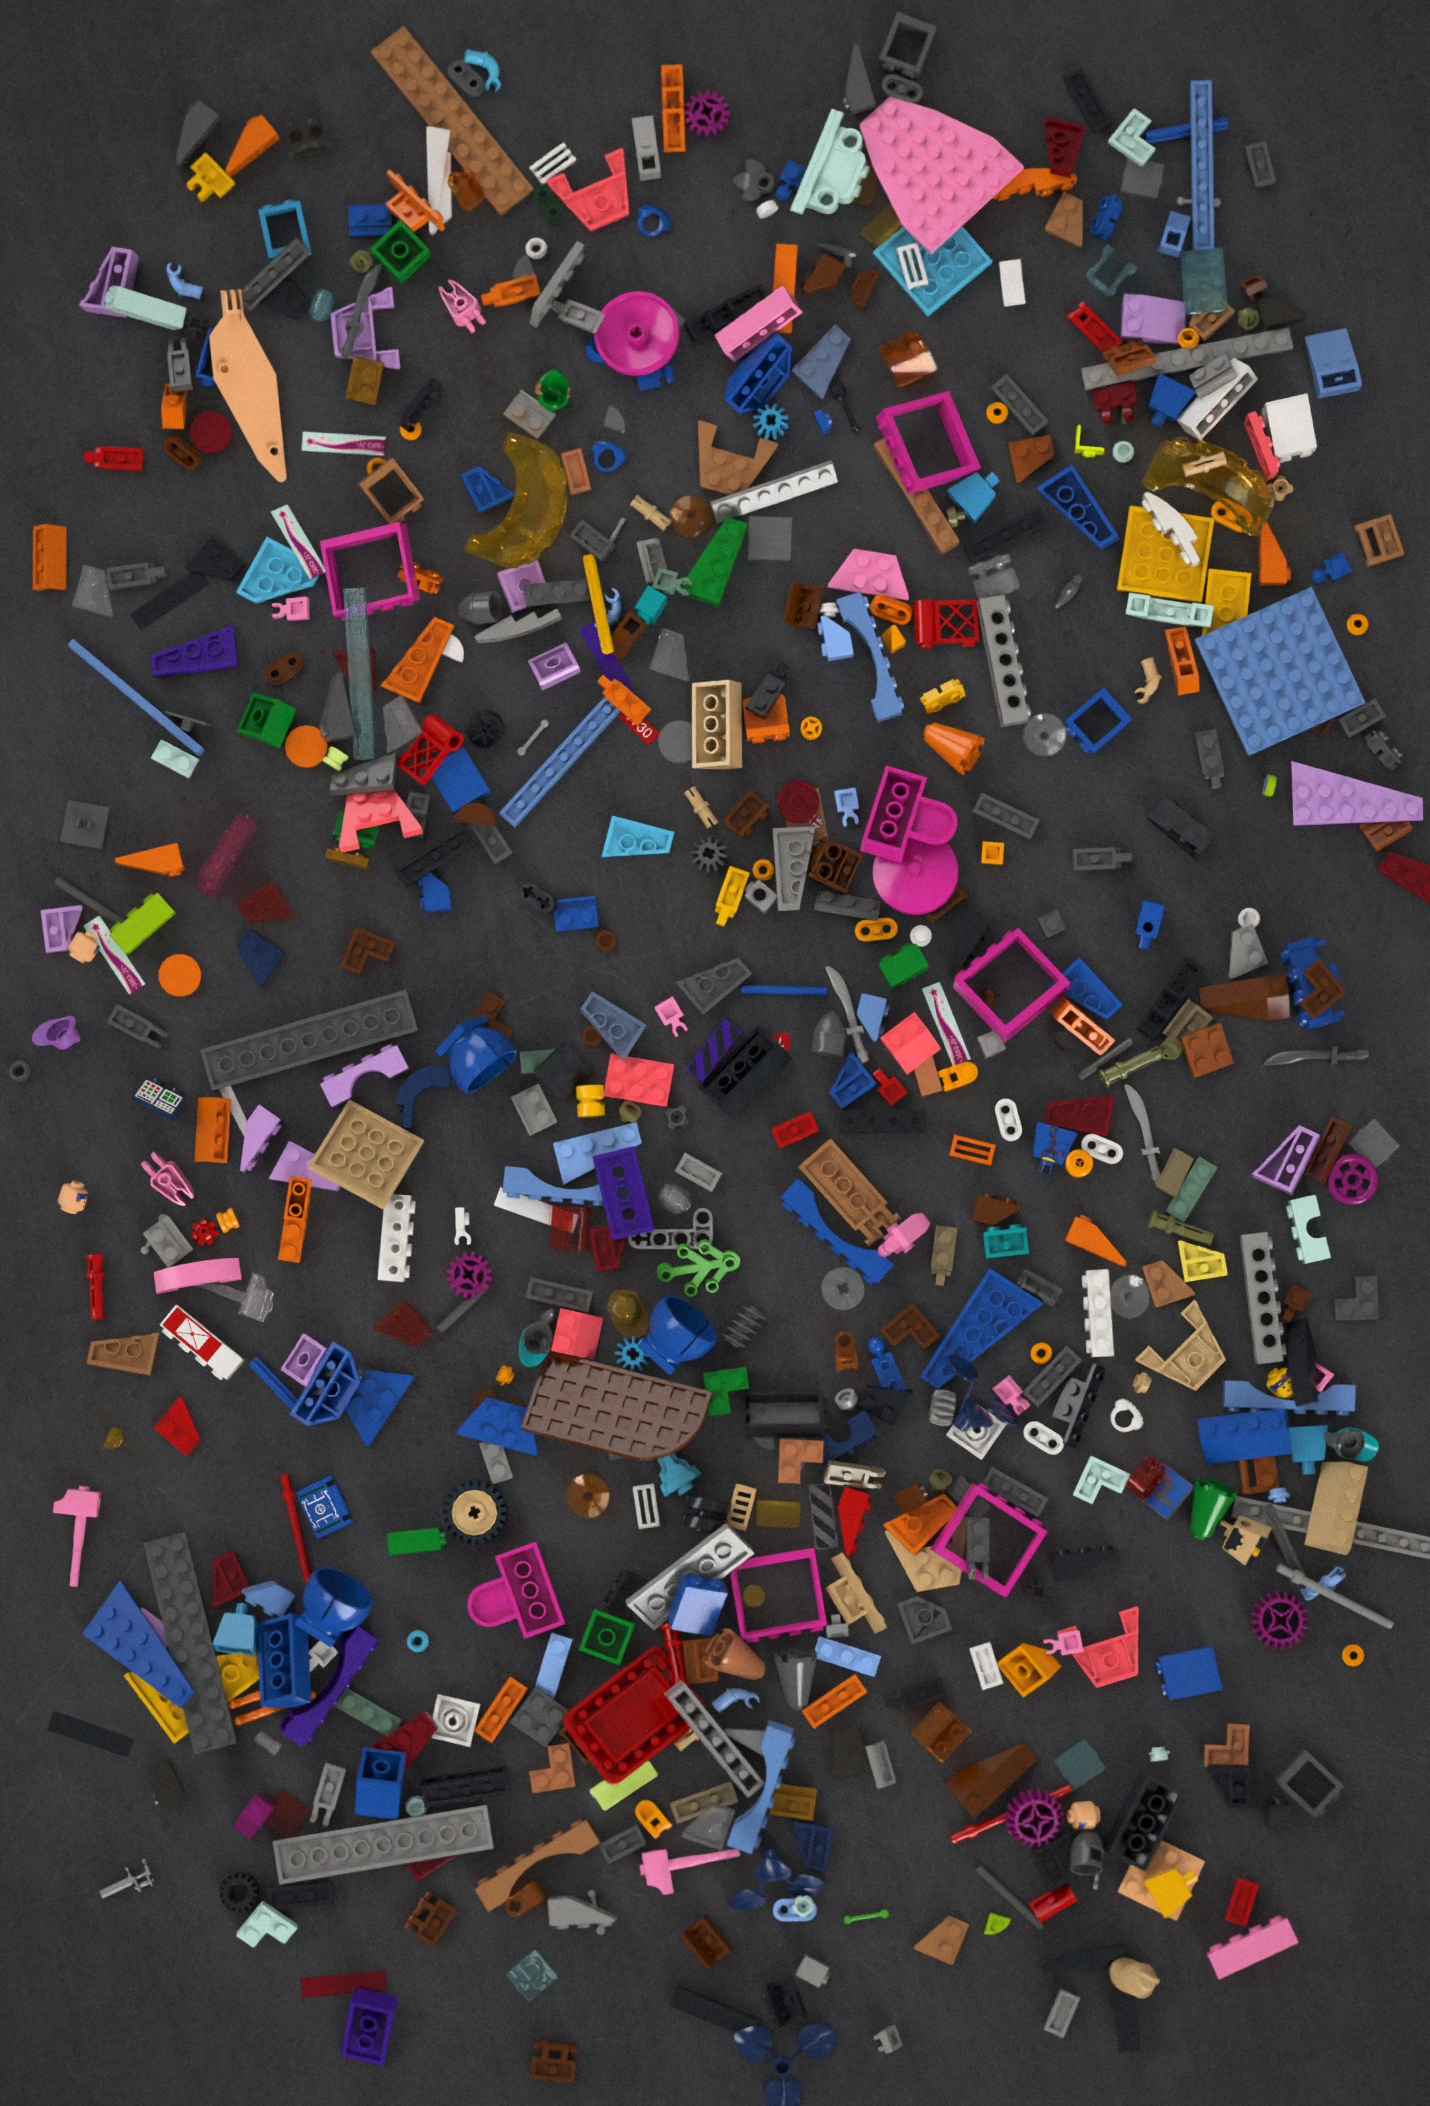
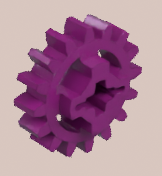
M706 90L705 95H702L699 91L697 92V98L690 97L692 103L685 104L688 110L684 111V116L689 117L685 120V123L691 124V132L695 129L697 130V136H700L702 132L705 133L706 138H708L710 132L716 136L717 129L721 132L724 131L722 124L728 125V120L725 117H730V112L725 110L729 108L728 103L722 104L724 97L717 98V92L709 95V91ZM699 104L698 111L693 114L694 108ZM704 108H705V110H706L708 113H710V120H709V118L703 113V112H704ZM721 114L719 121L715 124V118Z
M464 1252L461 1259L455 1256L457 1262L449 1263L452 1266V1270H446V1273L451 1275L446 1281L453 1283L449 1288L451 1290L457 1289L455 1293L457 1296L463 1293L464 1299H467L469 1294H471L473 1299H476V1293L483 1296L482 1289L490 1288L487 1285V1281H493L488 1276L493 1270L486 1268L490 1263L488 1261L482 1263L484 1257L480 1255L476 1258L475 1252H472L470 1257ZM465 1262H475L477 1264L475 1266H468ZM459 1267L460 1275L459 1277L455 1278L456 1271ZM464 1268L473 1273L472 1276L475 1283L466 1278L467 1275ZM482 1272H483V1273H484V1277H483V1280H482V1282H481V1284H480V1283L478 1282V1281H479V1275L482 1274ZM471 1285L474 1289L467 1290L461 1287Z

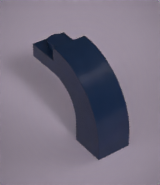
M433 1065L424 1067L406 1079L398 1092L395 1104L396 1106L404 1107V1110H400L399 1123H402L403 1128L412 1129L414 1105L416 1099L423 1091L430 1088L450 1089V1066Z

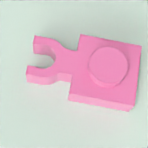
M308 597L286 598V605L272 603V607L280 608L278 614H272V617L275 619L283 618L285 615H287L288 621L310 619Z
M673 996L654 1007L665 1026L670 1023L672 1024V1031L676 1037L679 1036L676 1032L677 1026H683L685 1032L688 1030L686 1025L678 1019L683 1016V1013Z
M1010 1375L993 1388L1005 1405L1012 1404L1013 1410L1017 1415L1030 1406L1029 1402L1020 1396L1023 1391Z
M1079 1630L1057 1634L1058 1641L1052 1639L1043 1640V1644L1051 1643L1053 1646L1051 1651H1045L1046 1655L1052 1654L1059 1649L1061 1656L1083 1652Z

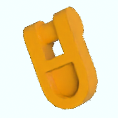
M963 1062L940 1070L937 1073L939 1078L943 1080L944 1092L973 1082L977 1078L978 1070L972 1062ZM956 1073L958 1080L952 1082L950 1074Z
M643 1800L636 1806L635 1813L637 1818L655 1840L661 1836L660 1833L672 1827L670 1821L652 1801ZM657 1817L660 1823L654 1827L650 1822Z

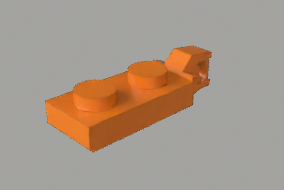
M536 274L496 284L495 287L490 288V293L481 295L483 306L494 304L495 307H502L539 297L541 292Z
M604 675L598 679L597 683L605 689L602 692L605 698L635 725L638 726L651 711V708L620 681L618 682L614 678L611 682Z

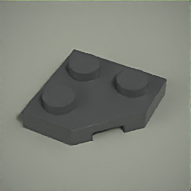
M918 1596L897 1603L911 1644L952 1630L944 1608Z

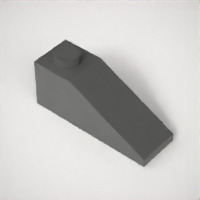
M858 44L853 45L845 98H842L845 111L849 110L851 116L874 110L876 105Z
M200 100L192 103L186 110L187 114L185 115L175 160L180 169H182L221 121L219 115Z
M337 673L331 678L319 727L320 735L322 738L324 737L325 743L347 740L355 735L342 673Z

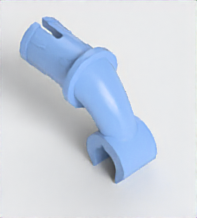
M170 262L167 265V275L171 286L179 294L178 296L184 295L200 300L203 286L185 283V280L181 281L180 264L178 270L173 272L171 271L172 265Z
M613 588L611 589L615 592L614 599H610L605 594L606 600L611 604V611L608 610L609 613L607 614L609 629L615 623H620L619 619L622 611L621 595Z
M1335 1567L1328 1575H1324L1318 1583L1334 1590L1336 1585L1346 1577V1573L1339 1576L1344 1570L1341 1567ZM1308 1587L1300 1589L1305 1600H1311L1320 1594Z
M726 1688V1692L713 1701L712 1704L721 1713L734 1701L737 1702L738 1699L745 1701L747 1707L753 1709V1706L749 1703V1698H755L759 1703V1696L756 1692H749L741 1688Z

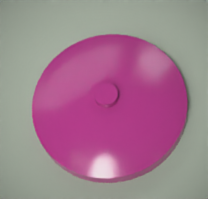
M628 292L614 298L602 309L601 312L605 317L594 334V340L601 358L615 371L632 376L646 375L664 366L675 353L679 342V324L672 308L662 298L648 292Z
M909 838L902 863L876 856L873 864V880L878 894L888 906L904 914L921 915L940 908L952 896L958 883V862L947 842L933 845Z

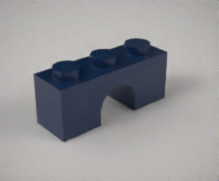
M865 1410L846 1421L850 1427L851 1436L845 1443L834 1442L828 1433L824 1434V1439L819 1437L814 1440L824 1441L822 1466L827 1464L828 1460L839 1462L838 1457L845 1453L846 1456H849L858 1450L856 1446L862 1442L867 1445L877 1439L875 1434L878 1431Z

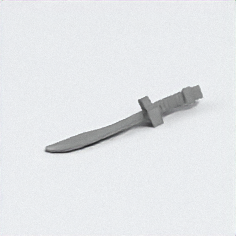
M826 966V971L833 988L841 999L846 1011L850 1027L849 1029L845 1027L846 1035H852L857 1051L856 1055L862 1064L869 1061L868 1053L863 1046L860 1033L864 1034L862 1025H857L847 986L837 971Z
M1126 1084L1124 1087L1129 1102L1143 1132L1146 1150L1141 1148L1142 1155L1147 1154L1152 1173L1151 1177L1155 1184H1157L1162 1174L1155 1157V1153L1160 1154L1159 1147L1154 1148L1146 1109L1140 1095L1131 1086Z

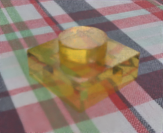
M112 1427L103 1446L110 1450H113L115 1447L118 1448L124 1437L121 1435L123 1430Z

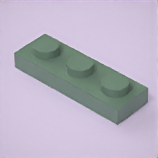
M1199 1156L1183 1181L1176 1197L1172 1199L1165 1212L1184 1223L1217 1170V1167Z
M349 1688L344 1689L339 1701L335 1705V1707L385 1736L397 1729L402 1721L401 1718Z

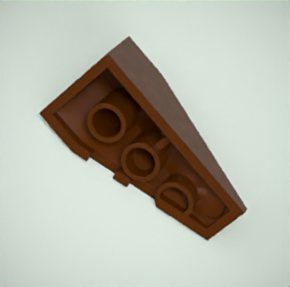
M1286 974L1198 988L1201 1008L1206 1011L1263 1021L1290 1018Z
M1022 1743L960 1769L945 1785L975 1818L1039 1759L1025 1743Z

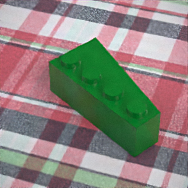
M730 517L725 519L686 577L693 583L692 585L685 584L682 588L688 591L687 597L720 607L748 529L747 523Z

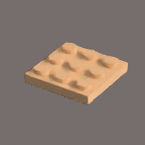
M1162 1840L1146 1872L1130 1864L1117 1892L1160 1912L1142 1880L1172 1868H1176L1180 1875L1192 1869L1198 1878L1205 1861ZM1193 1883L1192 1885L1188 1886V1889H1189L1190 1892H1191V1890H1192V1888H1193V1886H1194L1195 1883ZM1185 1903L1168 1917L1177 1921Z

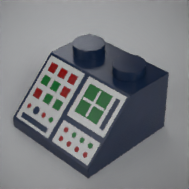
M152 1078L151 1081L145 1079L134 1094L132 1101L175 1122L186 1101V1098L182 1097L183 1092L174 1087H171L170 1090L164 1088V1082L156 1078Z

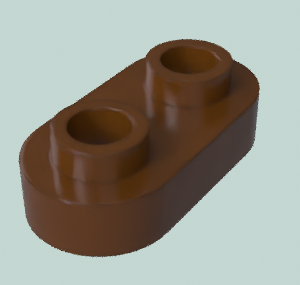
M172 434L163 441L164 451L185 469L194 470L200 466L202 462L200 453L180 436Z
M297 652L285 654L267 667L265 671L266 681L272 686L284 684L302 671L304 667L302 656ZM291 659H296L297 661L294 666L289 665ZM274 671L279 672L277 678L271 676Z

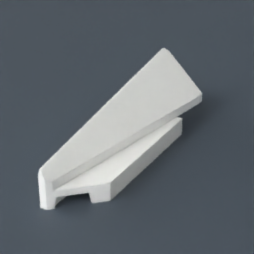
M426 127L428 203L433 211L437 210L444 218L442 221L444 224L452 217L451 152H447L450 130ZM429 220V232L431 235H435L438 228Z

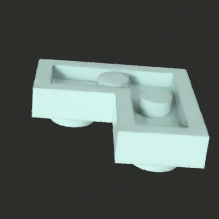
M1134 108L1111 136L1108 143L1143 167L1155 152L1153 146L1140 138L1150 125L1151 120Z
M1090 1456L1072 1495L1093 1504L1101 1485L1121 1494L1130 1474Z
M262 1901L239 1928L236 1936L253 1948L266 1933H269L285 1944L296 1931L298 1924Z

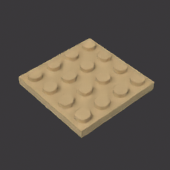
M348 1100L311 1160L308 1169L384 1210L422 1147L424 1140L359 1104Z

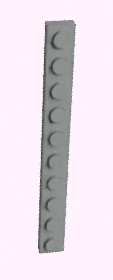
M1288 327L1197 345L1190 349L1182 348L1154 354L1156 356V363L1119 376L1114 373L1108 363L1081 368V374L1086 391L1157 377L1159 373L1167 375L1202 368L1225 353L1230 361L1233 358L1243 360L1292 350L1293 344Z
M1236 1496L1233 1502L1231 1517L1238 1519L1239 1516H1243L1269 1525L1262 1508L1271 1503ZM1272 1504L1284 1529L1307 1533L1311 1512ZM1356 1522L1352 1543L1430 1559V1537Z

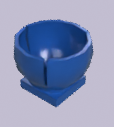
M484 1015L460 1023L435 1050L440 1057L445 1055L450 1057V1073L457 1086L465 1093H472L485 1086L509 1066L508 1064L517 1055L516 1047L501 1031L484 1027L488 1022Z
M668 1295L660 1300L652 1311L649 1335L641 1341L638 1347L670 1375L682 1362L699 1359L710 1351L716 1342L717 1333L713 1325L709 1323L710 1321L697 1308L684 1299Z
M329 1567L318 1568L308 1578L303 1593L304 1612L299 1616L295 1625L331 1648L344 1631L360 1626L368 1617L373 1604L372 1596L352 1576L338 1569Z

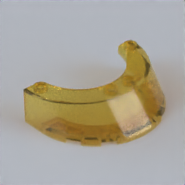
M508 431L503 450L510 459L516 476V490L513 503L508 514L497 527L486 533L472 534L466 541L463 552L493 564L512 569L519 568V566L524 564L529 565L540 558V553L544 548L550 547L555 540L567 509L568 498L565 497V486L568 485L565 469H562L559 463V456L550 447L535 439Z
M1174 437L1173 441L1167 439L1161 441L1141 482L1151 491L1162 490L1168 486L1188 487L1195 492H1203L1211 499L1221 502L1231 510L1244 533L1258 537L1275 502V492L1273 487L1267 486V478L1259 470L1252 471L1247 467V461L1214 444L1200 440L1198 443H1193L1186 437ZM1224 452L1227 465L1210 469L1207 473L1203 471L1185 477L1182 464L1199 460L1202 456L1206 458Z

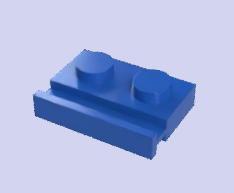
M349 205V237H383L392 228V213L387 209L386 205Z
M595 896L557 900V908L554 911L556 932L599 927Z

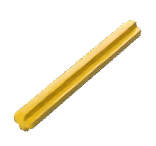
M593 554L583 556V562L601 651L603 654H610L614 651L596 560Z

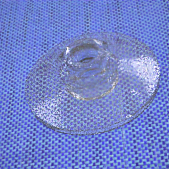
M1042 713L1035 715L1025 725L1023 732L1024 742L1027 748L1034 754L1040 756L1053 755L1065 743V726L1059 718L1052 714ZM1046 732L1048 738L1046 740L1040 737L1041 733Z
M1126 1275L1120 1277L1111 1288V1306L1121 1317H1138L1146 1310L1149 1304V1289L1146 1283L1137 1276ZM1125 1293H1128L1127 1300H1125Z

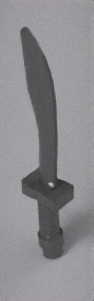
M381 264L373 267L364 277L356 300L352 321H346L345 328L346 331L349 330L341 352V356L349 358L353 351L358 331L363 332L364 321L360 323L363 306L374 288L382 268Z
M1332 1047V1051H1286L1277 1053L1264 1062V1066L1290 1064L1305 1059H1332L1330 1065H1337V1060H1364V1058H1369L1368 1049L1338 1052L1339 1047Z

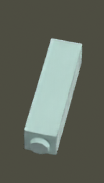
M119 286L109 288L105 295V309L171 330L182 329L186 313L185 307Z

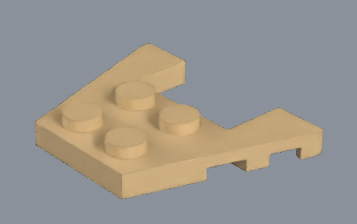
M1193 1300L1180 1313L1196 1329L1166 1361L1150 1346L1135 1361L1196 1391L1226 1359L1197 1302Z
M968 1517L962 1518L952 1534V1542L945 1545L946 1549L962 1559L966 1542V1518ZM888 1530L885 1531L916 1592L959 1585L961 1569L930 1550L932 1546L921 1548L913 1556Z

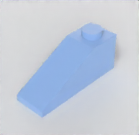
M554 1632L551 1633L535 1685L553 1699L555 1698L573 1638Z

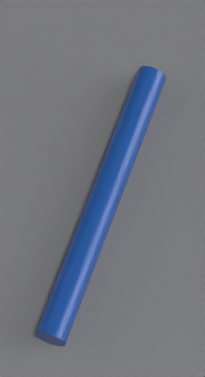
M741 985V993L826 996L827 987Z

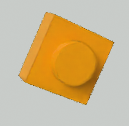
M983 841L981 864L1003 865L1004 843Z

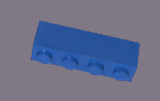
M1284 1408L1198 1419L1200 1441L1206 1464L1293 1454L1288 1411Z
M291 1613L257 1623L261 1707H296L311 1703L308 1633L295 1625L299 1618L298 1615Z

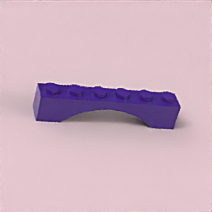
M362 1626L344 1632L340 1638L339 1662L330 1682L315 1699L311 1700V1703L291 1709L278 1726L283 1735L302 1747L311 1741L315 1729L325 1721L330 1708L337 1704L341 1692L349 1687L353 1675L363 1667L367 1655L375 1650L378 1639Z

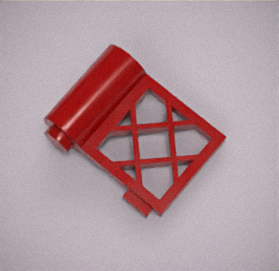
M977 599L918 600L913 602L916 645L920 646V649H931L934 644L962 643V647H975V643L979 642ZM962 605H972V614L968 619L958 611ZM939 606H948L953 611L947 620L940 615ZM954 614H957L964 621L958 630L948 622ZM946 624L955 633L951 638L941 639V629ZM966 624L973 629L972 638H966L959 632Z
M431 714L424 719L422 724L423 731L409 750H405L398 759L399 763L397 764V766L423 786L428 782L449 752L456 751L463 743V735L435 714ZM427 739V748L421 750V745ZM441 750L437 757L432 759V753ZM427 754L426 761L420 763V756ZM414 758V765L406 767L408 762ZM426 767L425 773L420 778V769Z

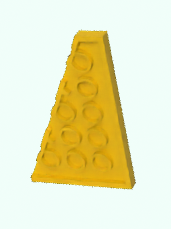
M258 1648L257 1656L233 1653L216 1656L228 1703L259 1680ZM129 1672L124 1675L173 1743H176L189 1733L182 1708H179L135 1673Z

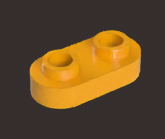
M1217 501L1211 508V517L1214 518V521L1236 532L1242 533L1247 531L1252 523V518L1248 512L1227 501ZM1222 509L1225 511V515L1220 516L1217 511ZM1242 519L1244 524L1240 526L1236 520Z
M879 918L878 921L862 920L855 927V935L862 942L890 940L897 934L898 926L891 918ZM884 926H889L891 928V931L889 933H885L883 931ZM863 928H868L870 933L868 935H863L861 930Z

